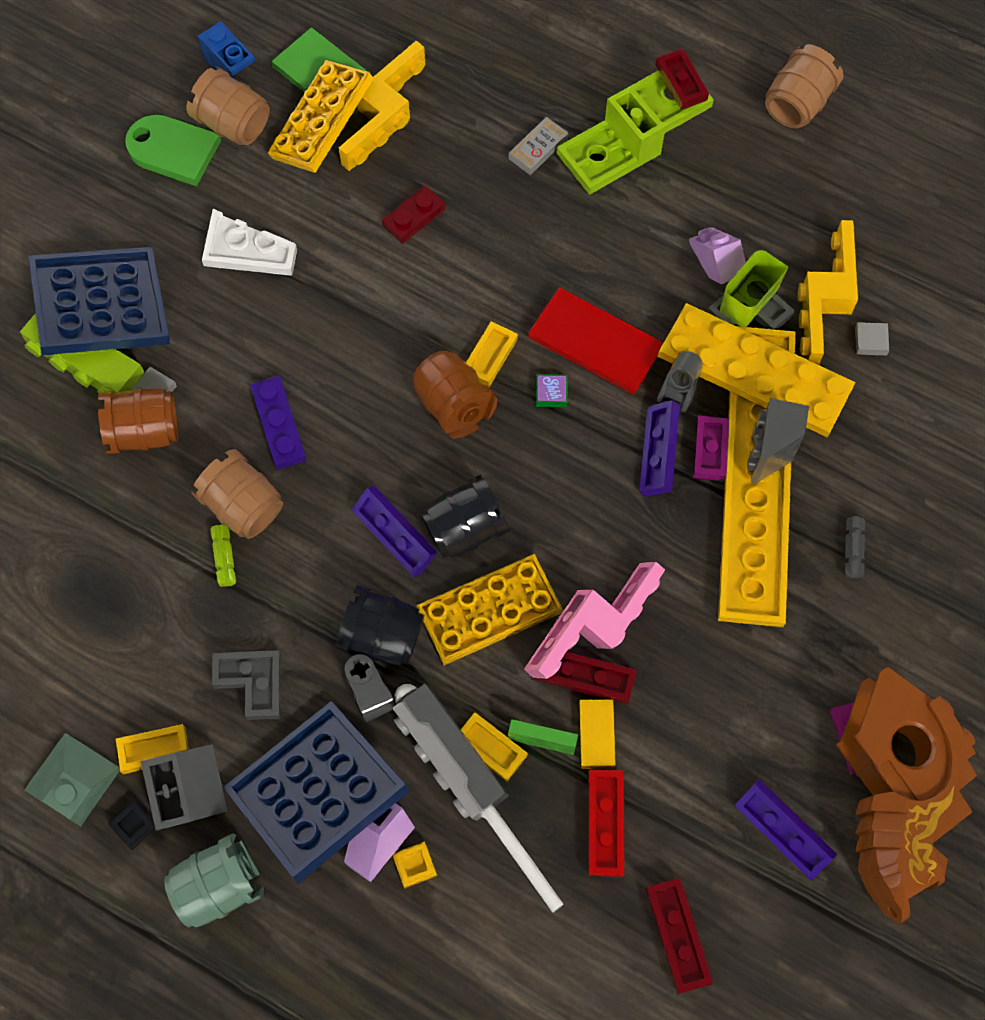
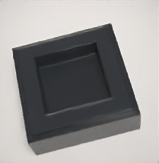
M135 800L108 823L131 850L137 847L155 830L153 819Z

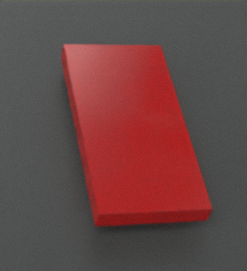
M560 287L528 333V338L632 395L636 394L659 358V350L664 343Z

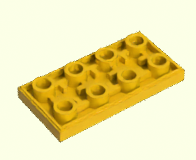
M325 60L297 107L291 113L282 131L276 137L268 151L269 156L274 160L316 173L374 78L370 72Z
M535 554L416 605L420 609L419 613L425 615L423 623L443 666L557 616L563 611Z

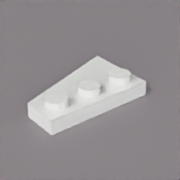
M213 209L202 257L204 266L292 276L297 254L295 243L265 230L260 232L248 227L246 222L239 219L234 221L223 216L222 212Z

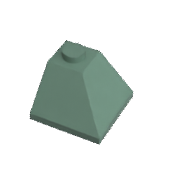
M65 733L24 791L81 827L119 773L120 767Z

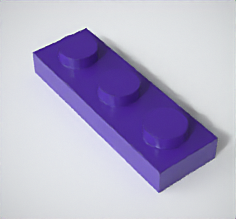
M280 376L250 384L276 470L306 462L304 450Z
M673 400L650 406L647 409L639 493L646 497L672 491L680 405Z
M375 486L368 487L353 507V513L414 578L422 575L437 555V551Z
M760 779L734 805L811 881L837 855Z

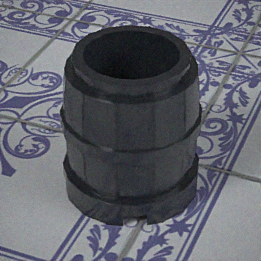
M481 474L471 478L468 484L452 491L444 492L442 496L425 505V510L420 512L424 524L443 558L447 556L453 558L469 550L473 551L480 544L488 541L495 535L500 537L510 532L505 516L500 518L499 515L501 513L498 508L500 506Z
M357 585L353 593L359 594V596H356L354 602L349 601L338 633V637L342 639L336 643L335 647L346 651L351 649L375 661L379 660L401 666V663L408 665L425 615L419 613L420 609L399 601L398 598L393 596L390 598L372 593L371 589Z

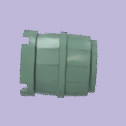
M234 833L219 840L217 845L190 855L188 859L170 869L169 875L164 877L165 890L170 904L180 921L188 928L191 926L198 928L216 919H221L243 904H250L264 896L263 884L256 887L254 878L260 875L256 864L242 840L234 843L237 836Z

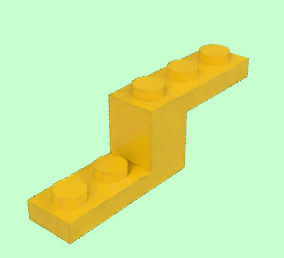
M415 41L378 72L358 103V110L369 118L370 121L339 147L341 165L348 171L352 170L356 165L362 164L373 150L383 146L396 130L404 128L410 119L409 101L399 94L398 91L413 75L419 74L425 66L424 46L419 42Z
M841 220L837 232L832 233L831 249L836 250L832 272L808 271L804 283H799L798 301H803V310H800L799 328H804V337L801 338L800 354L805 355V359L818 365L824 354L822 314L851 315L858 301L854 224L852 220Z

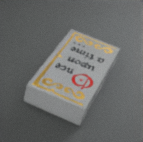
M546 117L509 152V160L531 175L557 150L559 145L568 139V132Z

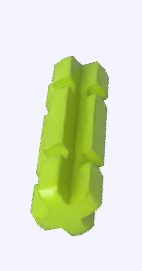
M225 524L215 525L211 528V536L214 542L213 552L215 567L217 568V582L220 587L233 586L236 583V577L233 569L234 562L232 547L229 541V529Z

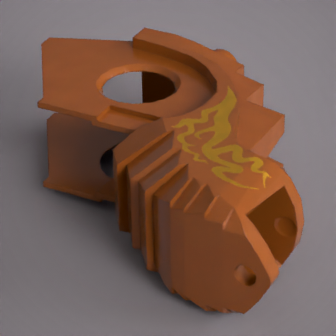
M886 667L879 672L876 682L871 678H867L860 683L841 741L836 746L872 794L870 797L859 800L855 815L861 817L856 830L859 838L855 852L860 853L858 872L861 875L867 893L870 894L874 903L878 905L883 914L898 924H902L910 917L909 898L924 889L935 890L945 882L948 859L933 846V843L972 813L959 790L977 776L968 761L976 752L972 747L975 744L974 736L968 729L960 726L954 716V710L947 700L941 698V696L934 699L930 698L891 668ZM896 731L904 734L912 742L916 755L914 767L902 764L895 757L891 741Z

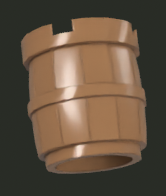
M806 44L803 49H799L800 46L796 47L790 55L788 63L777 73L766 94L765 105L769 114L776 121L789 128L798 129L809 124L817 113L823 109L831 93L836 91L844 78L841 66L837 70L832 63L835 58L824 49L811 44Z
M216 66V71L212 68L207 69L199 77L191 90L195 97L193 103L187 101L186 110L188 116L198 123H204L220 137H225L238 145L251 144L260 135L267 123L270 108L266 100L253 91L249 85L230 77L229 73L222 68Z
M231 449L225 452L229 456L227 459L221 462L216 458L201 473L194 483L198 491H192V495L201 504L206 505L216 515V518L239 537L250 539L261 533L276 518L283 507V502L281 501L280 493L268 479L247 463V459L237 449Z

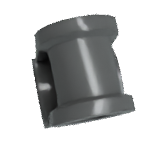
M683 351L677 355L661 387L657 402L662 403L663 401L673 400L680 405L681 412H687L695 394L696 384L703 366L702 360L697 354Z
M362 654L349 658L345 664V674L354 694L355 702L365 722L367 723L392 711L393 707L396 706L385 682L382 681L373 661L368 656ZM360 666L362 670H366L365 678L360 679L359 675H355L356 667Z

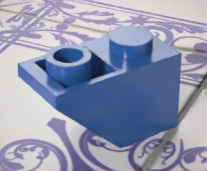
M221 21L198 35L203 58L215 71L217 66L228 72L230 76H233L256 61L252 53Z

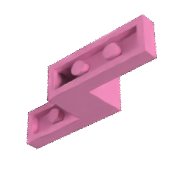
M657 562L639 563L612 605L594 590H577L523 670L533 678L548 679L559 670L562 663L560 660L566 651L571 649L579 640V633L596 648L613 649L619 645L625 637V630L630 622L636 619L642 612V604L648 595L658 588L660 584L659 579L665 569Z

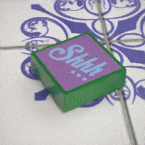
M537 374L536 407H567L568 375Z

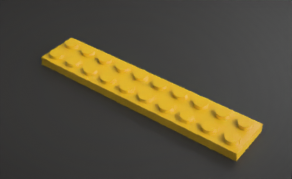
M737 326L795 354V331L751 327L744 329ZM729 391V436L727 475L724 489L718 621L784 627L786 624L791 462L757 484L750 482L752 471L747 470V463L750 451H753L754 442L751 441L755 422L757 423L760 409L766 410V408Z

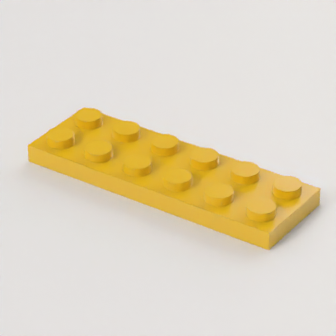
M687 303L658 354L659 358L673 364L679 353L683 351L694 352L701 358L703 363L699 377L764 408H767L770 398L808 405L806 428L827 438L856 383Z

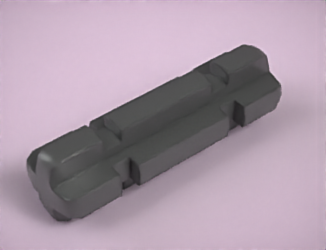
M853 516L846 520V532H849V534L845 535V560H848V563H845L846 577L857 579L865 575V564L862 563L865 560V535L862 534V532H865V520L859 516Z

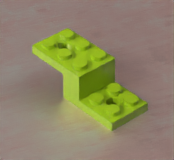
M656 71L608 98L605 120L557 147V155L590 195L661 155L664 134L711 108L714 99L710 94L707 101L681 110L675 100L665 97L666 93L671 92L659 71ZM596 153L603 155L605 159L594 161L590 156Z

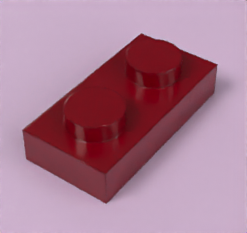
M683 48L656 58L655 66L681 110L708 100L709 92Z
M424 185L384 217L382 225L401 244H404L446 209L445 202Z

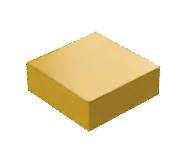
M425 841L393 854L404 889L437 876Z

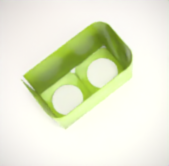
M756 251L726 285L719 312L745 329L779 289L788 266L766 251ZM760 281L768 287V292L762 299H754L747 293V286L751 282Z

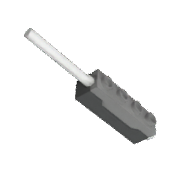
M424 683L418 689L411 684L399 686L394 695L397 705L393 707V710L398 715L394 719L396 725L405 736L411 733L417 744L413 748L424 763L430 760L437 769L433 776L444 790L450 787L457 797L453 803L464 818L470 815L476 821L482 817L485 818L552 913L564 905L495 809L497 805L509 797L507 791L428 685Z

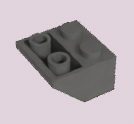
M770 398L766 410L760 409L757 423L755 422L752 433L753 451H750L747 463V470L752 471L751 483L757 484L793 461L805 435L808 405Z
M213 744L141 761L156 830L228 812Z

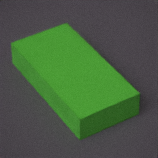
M511 719L508 738L514 742L574 755L578 734Z

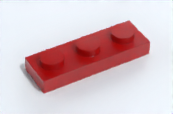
M589 770L588 876L624 877V770Z

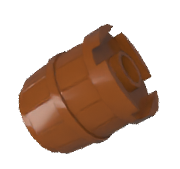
M445 350L430 355L417 367L413 375L414 390L423 402V405L430 414H433L442 430L446 434L448 433L451 438L465 437L478 430L480 427L476 423L483 417L488 421L497 407L498 399L491 389L484 385L478 378L476 371L454 352Z
M135 388L132 391L119 393L114 391L99 392L98 401L105 400V408L98 409L102 443L103 445H109L105 451L106 454L121 453L122 450L147 451L152 448L172 445V442L178 441L177 414L174 396L171 391Z

